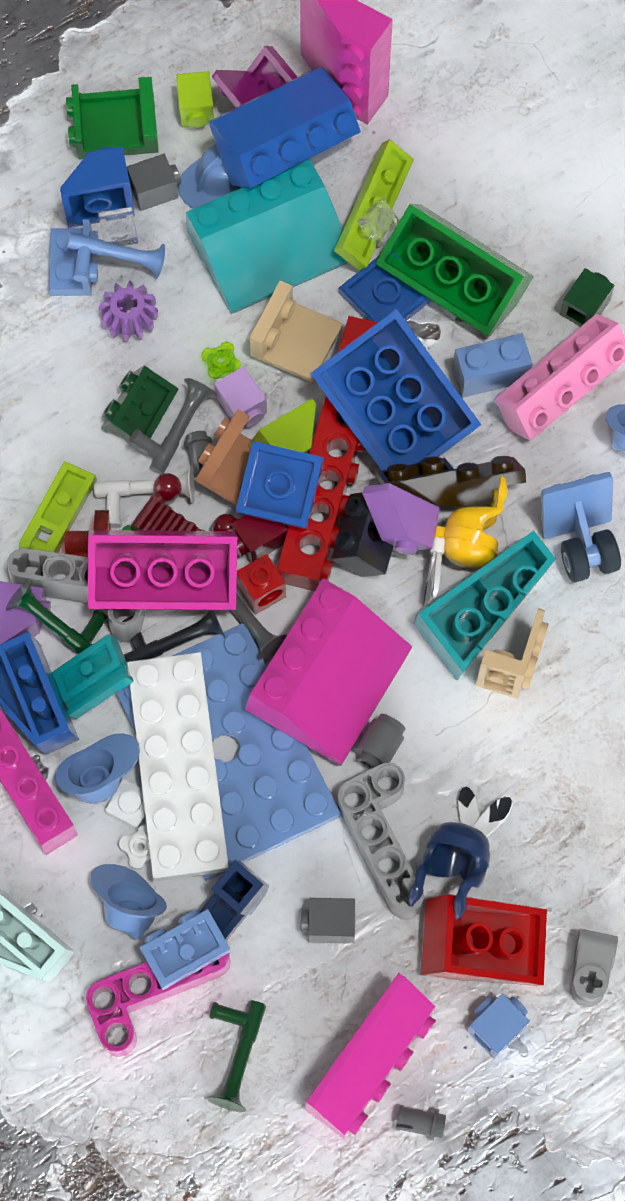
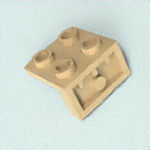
M279 281L249 337L250 355L309 382H314L315 380L310 373L324 364L342 329V323L297 304L293 300V286Z
M540 608L537 610L521 661L514 659L515 656L504 650L496 649L493 652L485 650L476 686L518 699L521 687L529 689L538 660L536 656L540 654L549 625L542 622L545 610Z

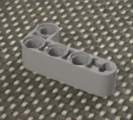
M28 548L15 550L9 555L7 568L11 583L23 585L26 581L32 579L31 586L43 588L46 597L88 603V557ZM57 574H67V576L62 579L53 578ZM108 609L109 627L112 635L117 637L118 640L130 641L132 637L142 630L146 609ZM121 616H133V618L127 622H121L117 620Z
M384 763L343 783L338 792V809L390 911L399 919L408 920L419 914L423 904L424 892L413 907L408 906L406 902L398 903L400 889L397 884L402 880L401 887L408 897L409 890L415 881V873L381 810L394 804L401 798L404 791L405 775L403 770L396 764ZM383 777H391L396 780L398 786L394 790L386 791L380 788L378 781ZM358 793L362 795L365 802L361 806L351 807L347 805L344 799L348 794ZM372 825L378 827L382 835L376 840H368L364 838L361 831L366 826ZM391 858L398 863L399 869L391 874L385 873L379 868V862L383 859Z

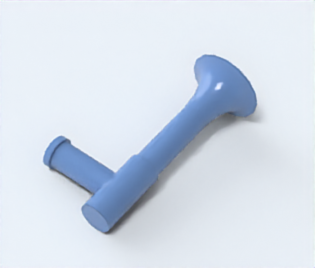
M71 232L66 243L67 248L78 250L75 273L73 274V279L78 282L88 281L91 253L142 264L152 270L155 279L161 273L165 258L164 243L156 250L146 251L104 242L101 239Z

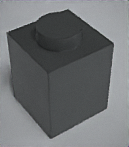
M165 153L127 166L130 187L140 211L178 199L177 185L182 183L180 174L175 164L169 165Z
M309 898V909H302L301 932H309V943L354 944L355 899Z

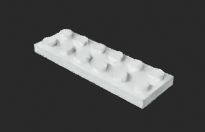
M201 652L127 662L129 676H132L134 680L130 684L136 739L140 748L139 765L153 880L155 882L225 872L229 865Z

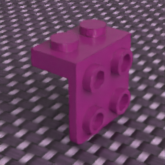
M264 46L246 71L216 70L212 78L218 84L217 87L220 93L229 98L235 107H238L297 78V75L273 46Z

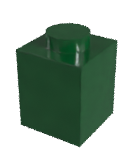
M584 268L564 297L560 315L581 327L595 314H602L611 301L615 285L610 283L603 274L593 273Z

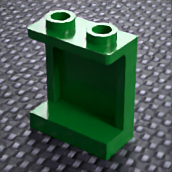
M152 76L139 77V89L82 94L79 92L78 84L71 85L72 97H66L68 118H74V126H68L70 147H76L79 160L84 159L88 152L97 151L103 147L116 148L123 146L124 156L159 153Z

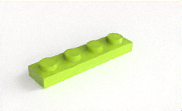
M390 139L381 143L334 249L337 254L358 270L368 267L414 161L409 154Z

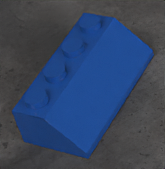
M323 67L307 72L208 121L231 185L252 188L361 132L350 99Z

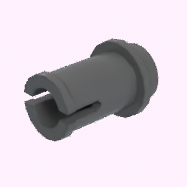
M195 431L187 434V441L184 443L185 449L189 450L195 478L203 467V464L199 463L198 460L208 443H212L211 437L207 436L206 431Z
M400 1105L396 1130L430 1136V1140L434 1141L435 1137L443 1138L446 1115L439 1114V1109H435L434 1113Z

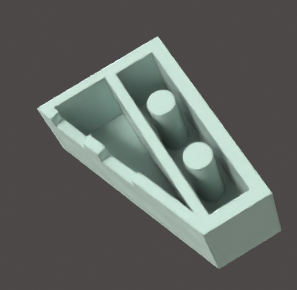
M0 888V964L39 980L52 982L75 951Z

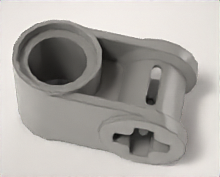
M580 928L571 982V995L578 1005L593 1007L602 1001L608 988L610 972L615 960L618 936ZM586 979L593 981V993L585 992L586 987L584 983Z

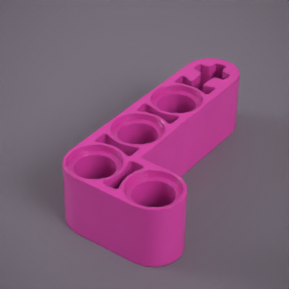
M230 953L221 957L218 965L212 966V964H209L200 969V973H193L165 990H162L148 962L92 984L87 991L86 1002L99 1039L106 1051L116 1057L126 1056L131 1053L136 1047L137 1036L129 1013L220 978L230 968ZM138 978H147L152 983L151 989L144 995H135L131 992V986ZM111 992L115 995L112 1007L105 1010L95 1007V1000L99 994ZM115 1028H125L128 1031V1039L121 1046H112L108 1043L109 1034Z

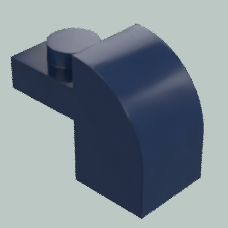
M234 860L211 888L214 894L199 912L202 913L207 909L209 910L224 939L227 941L244 919L255 911L265 897L269 885L240 860Z

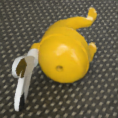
M504 476L500 477L498 489H493V503H491V507H465L457 509L450 515L445 527L436 526L433 547L430 549L432 557L424 593L425 607L429 606L431 596L432 598L437 597L441 577L442 555L444 553L446 558L453 564L474 569L482 568L497 557L498 541L486 534L484 530L493 526L496 523L497 516L503 512L504 502L508 493Z

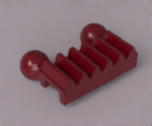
M164 473L156 478L153 485L154 495L150 497L131 524L133 530L205 531L199 529L192 521L186 520L182 514L176 513L169 505H164L166 502L177 499L182 491L180 479L171 473ZM222 514L214 520L212 531H233L231 524L238 519L231 514Z

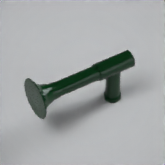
M32 579L20 586L6 606L7 610L17 607L28 611L61 637L62 641L78 654L93 645V639L108 620V616L104 612L95 610L80 634L59 619L35 597L31 589Z
M251 1000L247 1012L219 1005L217 1002L213 1003L210 1019L214 1020L215 1018L242 1026L226 1082L218 1094L207 1098L212 1104L231 1111H246V1108L242 1106L240 1101V1087L253 1043L256 1041L266 1009L264 1003Z

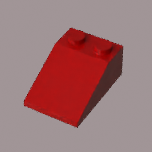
M447 894L426 899L421 975L452 980L544 986L547 909L466 897L465 912L457 920L453 907L456 895Z

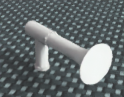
M190 466L189 470L178 478L182 484L181 494L188 496L191 502L194 503L195 478L193 468ZM155 480L95 482V497H107V521L105 522V527L111 529L121 527V496L154 493L153 485Z

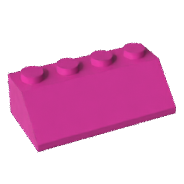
M89 530L88 609L236 610L237 535L235 531Z
M400 973L397 974L306 1101V1111L343 1139L349 1131L354 1135L359 1132L369 1117L364 1113L366 1107L372 1099L377 1103L380 1102L391 1086V1083L386 1080L395 1067L400 1071L405 1067L414 1051L409 1049L417 1035L424 1039L436 1022L431 1017L436 1006L405 976Z

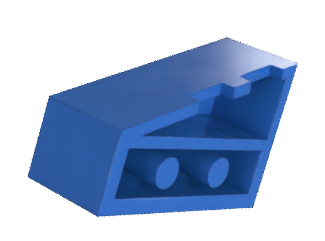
M27 632L1 644L0 706L45 755L78 741L79 737L70 716L67 714V708L61 698L40 643L30 632Z

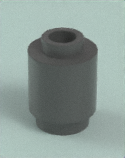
M383 713L379 715L378 719H373L355 748V752L359 755L358 762L368 769H372L380 764L390 763L404 740L405 726L395 718Z

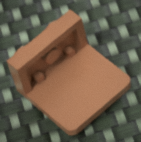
M239 409L231 421L225 417L214 434L215 437L219 438L216 446L210 443L206 446L198 460L199 463L203 464V467L195 479L196 482L236 506L251 450L248 446L251 439L241 434L250 416Z

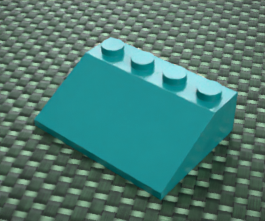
M310 159L252 188H240L186 212L188 233L231 314L270 298L279 281L295 287L349 263L334 251L343 228L325 185Z

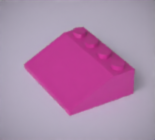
M300 0L301 56L311 70L323 67L350 99L357 120L368 125L389 95L393 19L358 0Z
M323 578L250 693L245 710L341 766L410 653L412 646L358 598Z

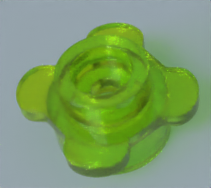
M225 341L219 347L213 349L205 348L202 351L201 358L207 362L209 377L213 379L224 378L241 368L240 360L236 359L233 353L234 345ZM223 358L224 362L220 363L218 359Z

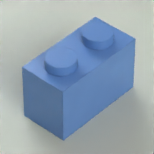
M520 333L455 349L453 370L461 396L464 398L509 387L530 370L533 363L524 335Z

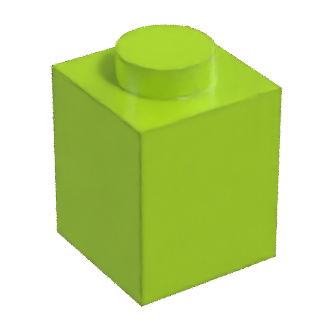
M210 72L176 74L181 127L199 128L209 124L208 121L214 119Z

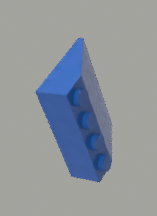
M397 309L310 373L381 470H387V467L393 464L411 465L421 463L427 457H439L482 425Z

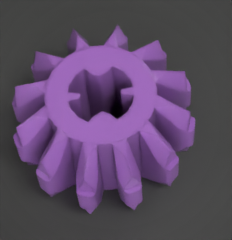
M131 281L128 282L126 288H121L120 285L115 283V293L105 291L103 295L104 302L99 305V313L102 315V326L105 329L110 328V335L113 338L123 333V338L126 342L129 341L131 334H135L139 339H142L144 336L142 329L152 331L154 328L153 320L158 317V309L155 307L156 298L153 294L147 293V288L144 284L134 289V284Z

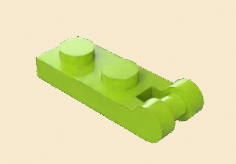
M64 461L19 543V549L28 548L59 553L61 545L97 481L96 475ZM42 530L51 534L47 542L38 538Z

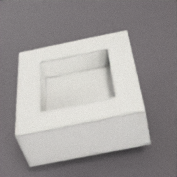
M123 779L117 792L113 795L105 809V813L138 831V828L142 826L146 819L142 788Z

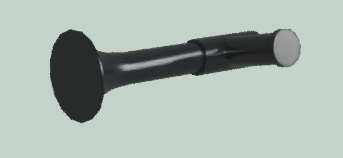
M208 610L207 614L198 622L146 644L140 631L130 640L134 650L123 655L126 662L154 659L163 655L164 652L206 634L215 633L221 634L224 638L226 637L214 610ZM133 616L124 619L122 622L131 620Z

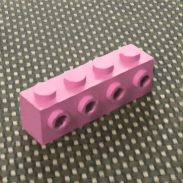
M595 314L498 395L495 401L508 429L531 441L559 416L567 412L585 394L592 391L611 372L618 369L625 361V337L619 323Z

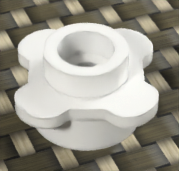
M147 825L140 826L136 833L131 836H123L119 841V847L122 851H126L130 858L129 864L133 869H142L145 864L151 862ZM139 844L145 846L143 850H138L137 847Z

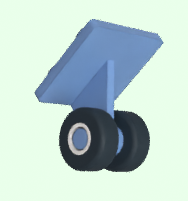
M610 472L589 475L583 479L564 484H555L541 491V525L544 539L575 532L577 538L568 539L561 543L563 564L572 582L588 579L590 567L598 565L603 574L616 572L621 568L620 551L613 533L609 529L593 533L591 540L589 532L590 527L605 524L612 520L613 477Z

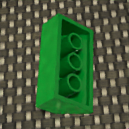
M422 204L408 205L375 263L488 337L492 335L517 306L534 278L532 274ZM395 253L400 259L393 256L392 254Z

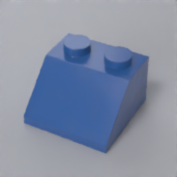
M123 146L116 148L103 147L97 151L88 152L60 187L68 228L83 226V219H90L91 224L135 217Z

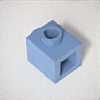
M502 993L496 1000L489 996L474 1011L478 1018L469 1026L467 1032L495 1059L528 1026L530 1022L526 1017L528 1011L513 996L508 999Z

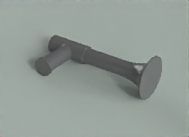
M191 378L184 379L188 386L186 401L168 436L165 437L161 445L143 434L139 429H136L130 436V443L139 446L154 456L149 468L160 475L165 473L186 428L200 404L209 397H217V394L211 388Z
M236 593V610H232V612L257 641L260 648L257 657L258 661L262 658L264 661H267L274 657L287 635L276 636L270 633L245 606Z

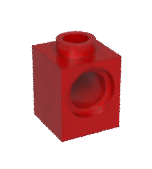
M268 554L237 570V587L255 615L286 598V582Z

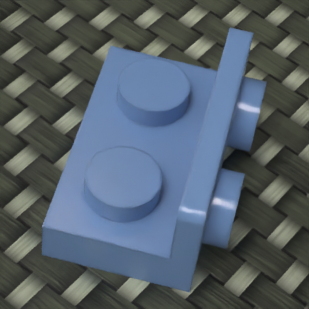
M83 219V228H51L50 296H92V283L98 282L97 262H92L91 253L88 281H75L73 274L75 273L78 250L67 248L66 243L70 232L99 239L98 231H92L90 219Z
M208 909L202 913L199 910L191 911L178 920L180 925L168 932L165 929L157 930L144 939L146 944L141 946L140 950L162 990L231 952Z

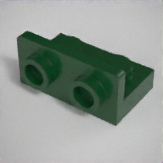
M145 365L135 372L130 370L119 385V388L123 391L117 401L113 399L102 414V417L106 420L101 429L106 433L114 430L127 440L130 439V436L136 429H139L143 434L151 438L179 388Z

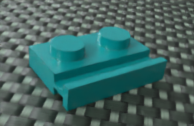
M107 634L52 671L61 698L69 709L67 711L68 716L78 719L134 682L132 676L128 674L127 668L129 667L117 637Z

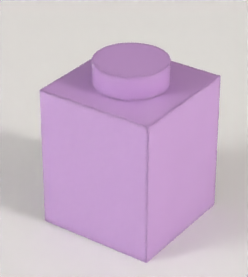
M245 366L214 383L215 393L217 394L216 399L230 420L239 409L250 416L245 426L251 427L259 423L267 414V399Z

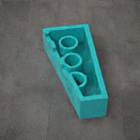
M534 530L422 610L414 620V625L456 680L461 677L556 560Z

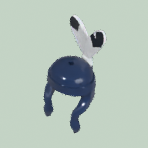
M468 787L461 789L458 797L461 823H442L432 832L426 843L427 849L416 862L415 881L408 895V902L411 907L414 906L424 892L423 886L426 874L437 877H453L460 874L463 881L454 898L453 907L455 918L457 920L461 918L466 909V897L471 887L479 888L484 882L490 862V845L487 837L510 815L513 807V801L510 797L496 800L480 816L479 804L474 792Z

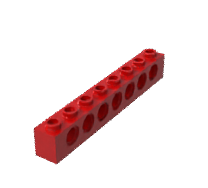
M348 315L338 352L378 322ZM327 396L324 400L309 454L324 458L311 515L322 512L328 518L325 521L317 522L310 515L307 529L289 525L277 570L286 582V585L316 591L323 578L329 581L333 561L328 560L331 548H335L336 537L340 530L337 524L339 517L344 516L345 505L349 499V496L346 495L348 484L355 485L360 466V464L355 463L357 452L364 453L365 447L350 427L338 422L342 416ZM333 449H341L346 454L341 457H333L329 452ZM331 480L337 486L333 489H324L320 486V483ZM312 544L320 550L315 554H306L301 549L305 545Z

